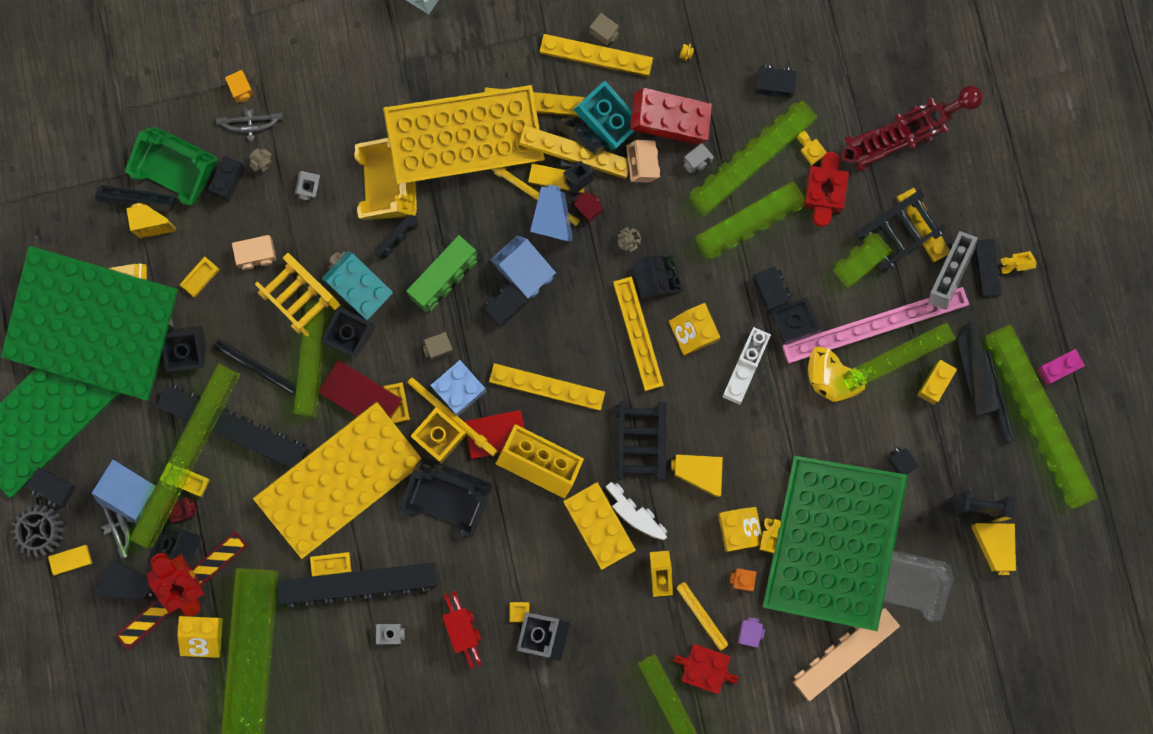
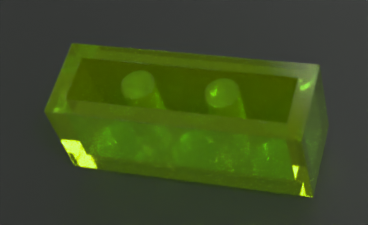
M878 233L868 235L863 240L865 243L860 248L857 245L849 252L850 256L846 260L842 258L834 265L836 268L833 272L847 288H851L893 252L891 247Z

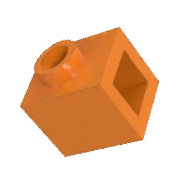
M735 569V572H732L730 577V584H733L732 589L754 591L756 572Z

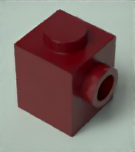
M587 191L585 194H579L574 199L573 208L588 224L603 212V207L599 204L600 200L595 194L591 195Z

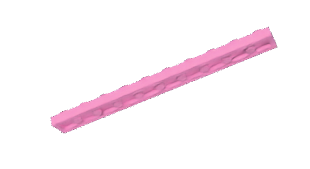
M964 288L956 289L947 310L929 304L930 298L818 333L787 345L784 344L782 348L787 362L790 364L809 358L814 347H824L830 350L837 349L969 305Z

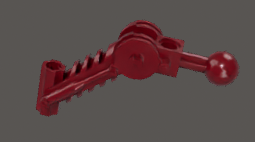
M969 85L960 91L957 99L948 104L945 102L936 104L934 98H929L927 104L920 107L918 105L909 109L910 112L903 116L902 114H897L895 116L896 121L889 125L870 130L854 138L851 136L845 137L844 140L847 147L843 149L841 156L844 161L849 163L855 162L859 171H864L866 169L865 165L884 158L890 152L908 145L910 149H914L917 146L916 144L924 141L928 143L934 140V136L939 133L948 132L949 128L946 123L953 120V113L963 108L973 110L979 107L983 99L982 92L976 86ZM936 111L940 112L941 117L939 120L935 117ZM916 123L918 131L912 134L908 126Z

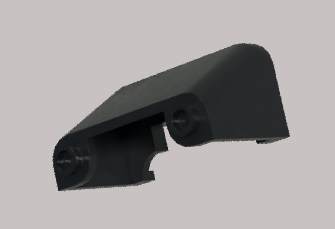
M420 459L412 471L400 511L412 517L419 515L421 512L457 525L456 530L459 535L472 538L489 498L492 485L483 479L433 460Z

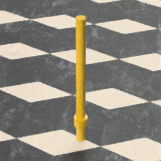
M507 168L491 169L495 175L505 178L538 201L540 193L506 171ZM568 212L570 223L577 226L580 220Z
M413 377L408 381L411 387L465 431L479 448H483L493 457L497 454L498 451L487 442V438L475 432Z

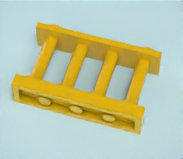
M287 253L283 257L288 263L285 266L286 268L265 288L258 282L255 285L260 289L257 293L265 301L269 299L293 323L291 327L298 334L302 332L307 337L310 334L303 327L325 306L328 307L330 305L336 310L340 304L306 269ZM296 272L298 274L297 279L274 299L270 293L291 273L294 274ZM308 283L310 285L308 287L309 290L290 308L285 310L281 304L302 284ZM319 294L321 296L319 298L320 301L297 322L292 315L313 295Z

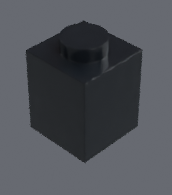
M898 447L890 453L892 457L887 459L896 473L907 475L919 467L907 448L901 450Z

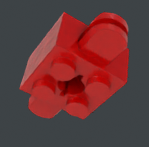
M834 152L825 153L821 159L820 167L811 166L808 172L803 208L814 210L813 223L818 227L827 226L831 222L832 213L841 214L844 209L849 172L839 171L840 158Z
M164 553L154 555L151 559L152 571L147 573L149 586L168 613L180 608L187 617L196 615L200 611V604L197 598L204 595L200 580L181 554L172 560Z
M453 591L452 595L458 610H454L449 594H445L450 613L443 615V619L455 653L464 651L470 669H473L475 667L469 649H472L477 665L481 666L482 663L476 646L480 645L479 641L482 638L479 630H474L472 622H475L472 611H468L465 607L462 608L456 591Z

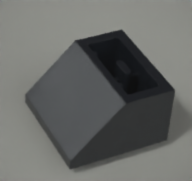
M674 255L648 256L633 263L641 299H656L683 292Z

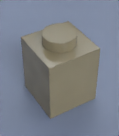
M602 13L590 26V34L606 46L610 42L614 43L619 36V25Z
M446 332L424 340L426 344L423 346L426 357L430 356L431 360L453 353Z

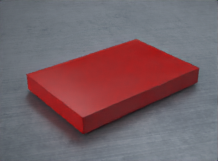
M521 410L464 421L479 435L482 434L487 438V442L498 451L497 454L501 453L515 424L524 428ZM467 435L471 459L491 456L486 450L479 448L474 443L475 441Z

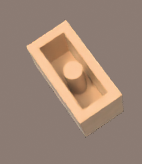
M635 140L626 145L631 182H652L660 178V167L658 166L657 158L658 150L655 141Z
M270 235L232 243L236 265L239 269L249 270L254 268V265L261 264V266L271 265L273 261H277L273 240Z

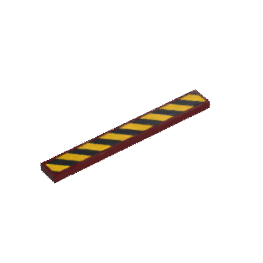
M236 531L192 568L200 580L201 586L205 585L248 547V544ZM156 599L115 636L127 650H130L171 613H168L159 599Z

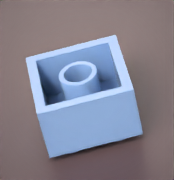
M461 360L431 385L433 390L457 416L486 392L484 386Z

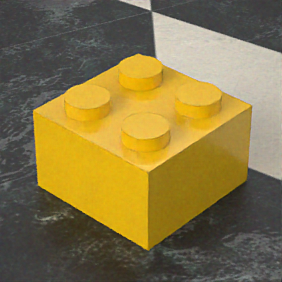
M436 407L414 431L411 437L437 461L442 463L467 434Z

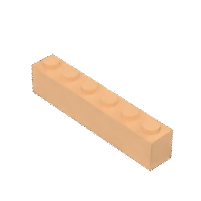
M882 608L878 632L854 627L856 630L851 634L848 632L839 639L841 642L837 646L831 645L824 651L826 655L821 659L817 657L810 662L809 665L811 667L808 670L804 671L802 669L794 676L795 680L792 683L807 701H811L898 629L900 625L886 608Z

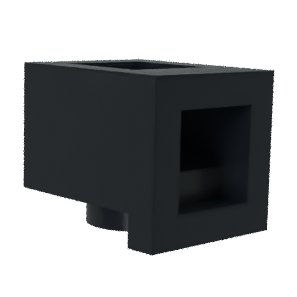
M579 161L563 172L564 183L577 195L581 189L594 181V172L589 165Z

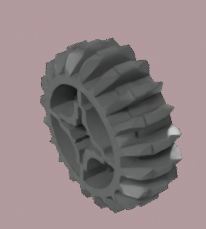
M35 505L34 509L32 506H28L27 511L21 510L22 517L16 515L15 519L18 522L11 523L12 526L16 527L15 530H10V533L16 535L11 540L18 541L15 544V548L21 547L20 553L24 554L27 552L29 557L33 554L37 558L41 554L47 556V550L53 553V545L56 547L60 546L56 542L57 539L63 540V537L59 536V532L63 533L65 531L59 528V526L63 525V521H57L60 515H54L55 510H48V506L41 508L40 505ZM38 515L44 516L41 520H38L36 523L29 522V520L32 517ZM48 522L51 525V535L47 532ZM24 527L28 531L27 540L24 538ZM32 527L40 528L39 530L42 535L35 534V529ZM39 539L47 541L39 547L31 546L34 542L36 543Z

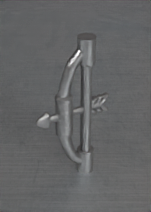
M245 108L246 117L216 118V124L222 125L230 131L249 133L247 138L249 141H253L255 136L252 135V132H260L272 127L278 120H283V114L271 113L270 115L253 116V108L250 110ZM271 120V122L264 125H252V121ZM248 121V126L234 127L228 125L233 122Z
M101 505L109 524L101 527L105 530L103 535L113 532L118 545L119 555L121 559L129 557L127 552L130 547V528L128 522L133 523V521L117 513L116 516L119 522L114 524L109 509ZM121 526L122 532L125 534V546L122 545L116 527Z

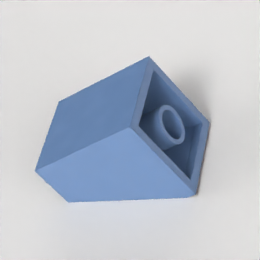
M547 184L546 188L541 187L530 232L572 241L573 237L565 192L560 191L561 187Z
M518 235L490 260L511 284L513 283L526 298L534 297L539 292V288L543 284H548L556 273L529 240Z
M112 460L92 492L97 503L136 524H139L141 520L143 521L149 512L147 509L151 503L154 504L159 496L155 485Z

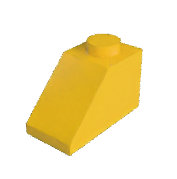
M669 551L649 552L653 597L673 595L672 567Z

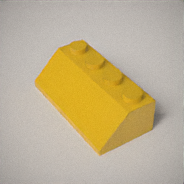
M515 424L498 457L496 465L565 499L574 484L584 458Z

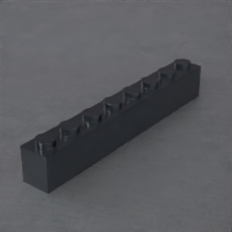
M166 385L156 405L160 409L290 468L304 459L309 451L304 448L306 444L295 440L294 443L288 441V436L277 432L275 435L269 432L271 428L262 424L259 427L252 424L253 420L245 416L240 419L235 416V412L227 408L222 411L218 409L219 405L208 400L207 403L200 401V396L192 392L190 395L183 393V388L173 385V387Z
M432 562L277 581L279 604H285V608L297 607L296 603L304 602V606L316 605L318 600H324V603L336 602L335 598H343V601L355 600V596L361 595L363 599L374 598V594L382 593L383 597L394 595V591H401L402 594L413 593V589L420 588L421 592L433 591V587H437L435 563Z

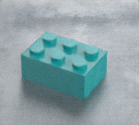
M605 80L573 108L589 128L608 144L607 147L610 151L616 149L634 132V130H630L632 110Z
M349 251L322 278L328 286L365 320H368L393 293L369 268Z

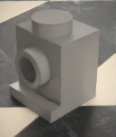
M701 143L684 157L683 165L689 173H694L696 170L701 171L707 166L706 162L711 164L714 157Z
M299 171L295 194H299L300 199L310 201V197H316L320 175ZM304 183H308V190L303 189Z
M376 624V644H401L402 640H405V628H402V624ZM389 630H392L394 632V636L392 638L387 637V632Z

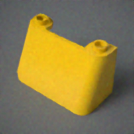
M388 138L355 144L354 157L359 164L364 166L366 201H361L357 207L358 218L370 220L403 218L408 215L415 216L417 212L416 183L414 181L396 184Z

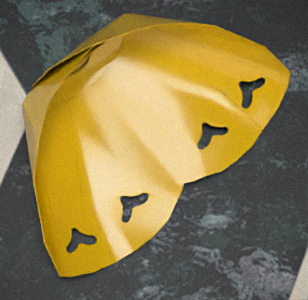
M814 347L810 354L808 376L810 384L818 395L832 402H838L854 397L865 390V383L862 377L851 368L843 366L839 358L830 349ZM820 390H824L827 395H823Z

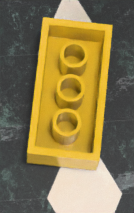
M598 482L563 501L601 571L636 551Z

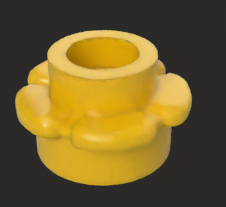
M690 43L689 45L683 44L679 58L684 59L685 62L687 59H691L694 48H691Z

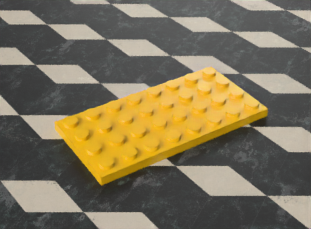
M532 85L383 108L396 184L545 160L544 153L518 145L524 125L540 130Z
M375 402L253 497V499L300 558L303 559L410 475L422 458L378 402Z

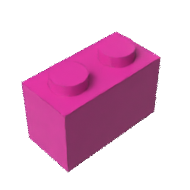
M1074 349L1036 370L1044 385L1047 386L1085 365L1077 350Z

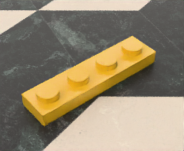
M915 188L897 196L898 202L900 203L915 193ZM911 206L906 210L907 217L922 238L932 232L916 208ZM942 236L936 240L933 237L923 244L933 263L948 256L950 252Z

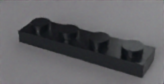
M101 185L95 194L96 201L106 204L113 203L122 206H132L133 204L142 203L153 210L161 212H171L176 202L173 195Z

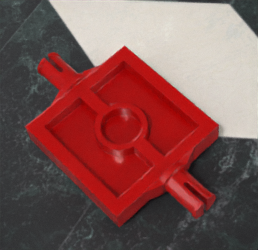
M693 644L687 658L675 654L673 662L684 666L681 682L717 695L725 680L737 684L739 676L728 673L730 656Z

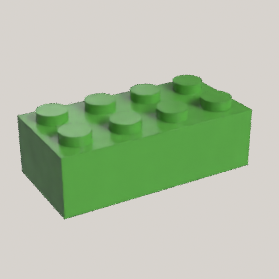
M458 235L407 290L409 298L424 312L433 311L439 304L437 301L442 296L446 297L452 289L450 287L455 282L458 284L465 275L463 273L468 268L471 270L477 264L476 250Z

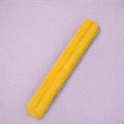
M683 582L678 585V592L718 649L723 650L728 646L727 641L687 584Z

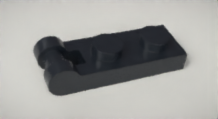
M568 116L557 121V128L594 155L606 150L608 144L601 137L588 131L585 126L578 124L574 116Z
M408 215L374 250L375 254L380 259L384 256L388 257L393 252V247L405 240L409 230L417 229V218L414 215Z

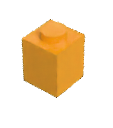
M243 70L225 77L236 102L248 101L254 95Z

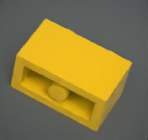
M942 360L936 362L917 396L933 405L936 404L957 369Z

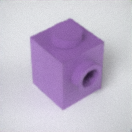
M747 617V620H742L737 643L752 647L759 646V641H763L765 629L762 628L763 624L758 623L759 619Z

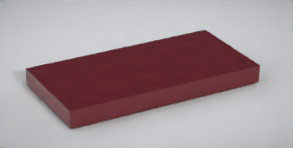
M337 360L318 393L355 416H359L375 402H378L389 418L392 419L403 401L397 395L340 360Z

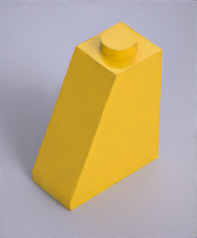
M676 455L675 459L671 460V471H674V476L714 497L721 496L723 457Z
M972 524V530L991 570L998 571V575H1010L1011 571H1016L1015 524Z

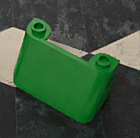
M150 127L139 131L125 173L129 174L134 180L140 181L141 179L149 178L178 193L177 197L182 204L190 206L195 204L216 167L218 158L160 128Z

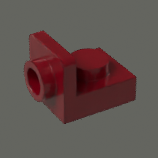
M186 497L181 501L167 504L171 523L195 518L194 512H197L195 502L191 501L190 498Z

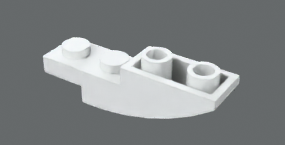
M753 327L723 394V398L739 405L741 404L771 334Z
M611 482L606 486L607 491L617 502L612 506V509L626 523L650 537L663 541L667 538L665 535L667 530L661 523L658 525L653 520L655 516L648 508L645 510L642 507L636 512L635 508L637 506L630 498L626 500L622 495L624 490L618 483L614 485Z

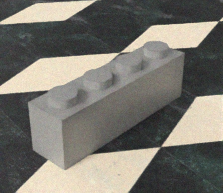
M959 231L930 293L929 304L945 310L948 309L975 251L978 237Z

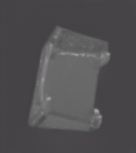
M894 551L884 602L919 609L925 619L941 621L954 579L950 565L942 561Z

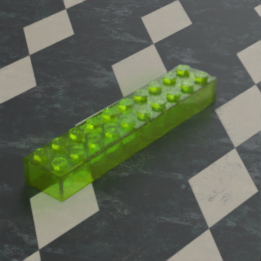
M236 568L221 734H265L279 571Z

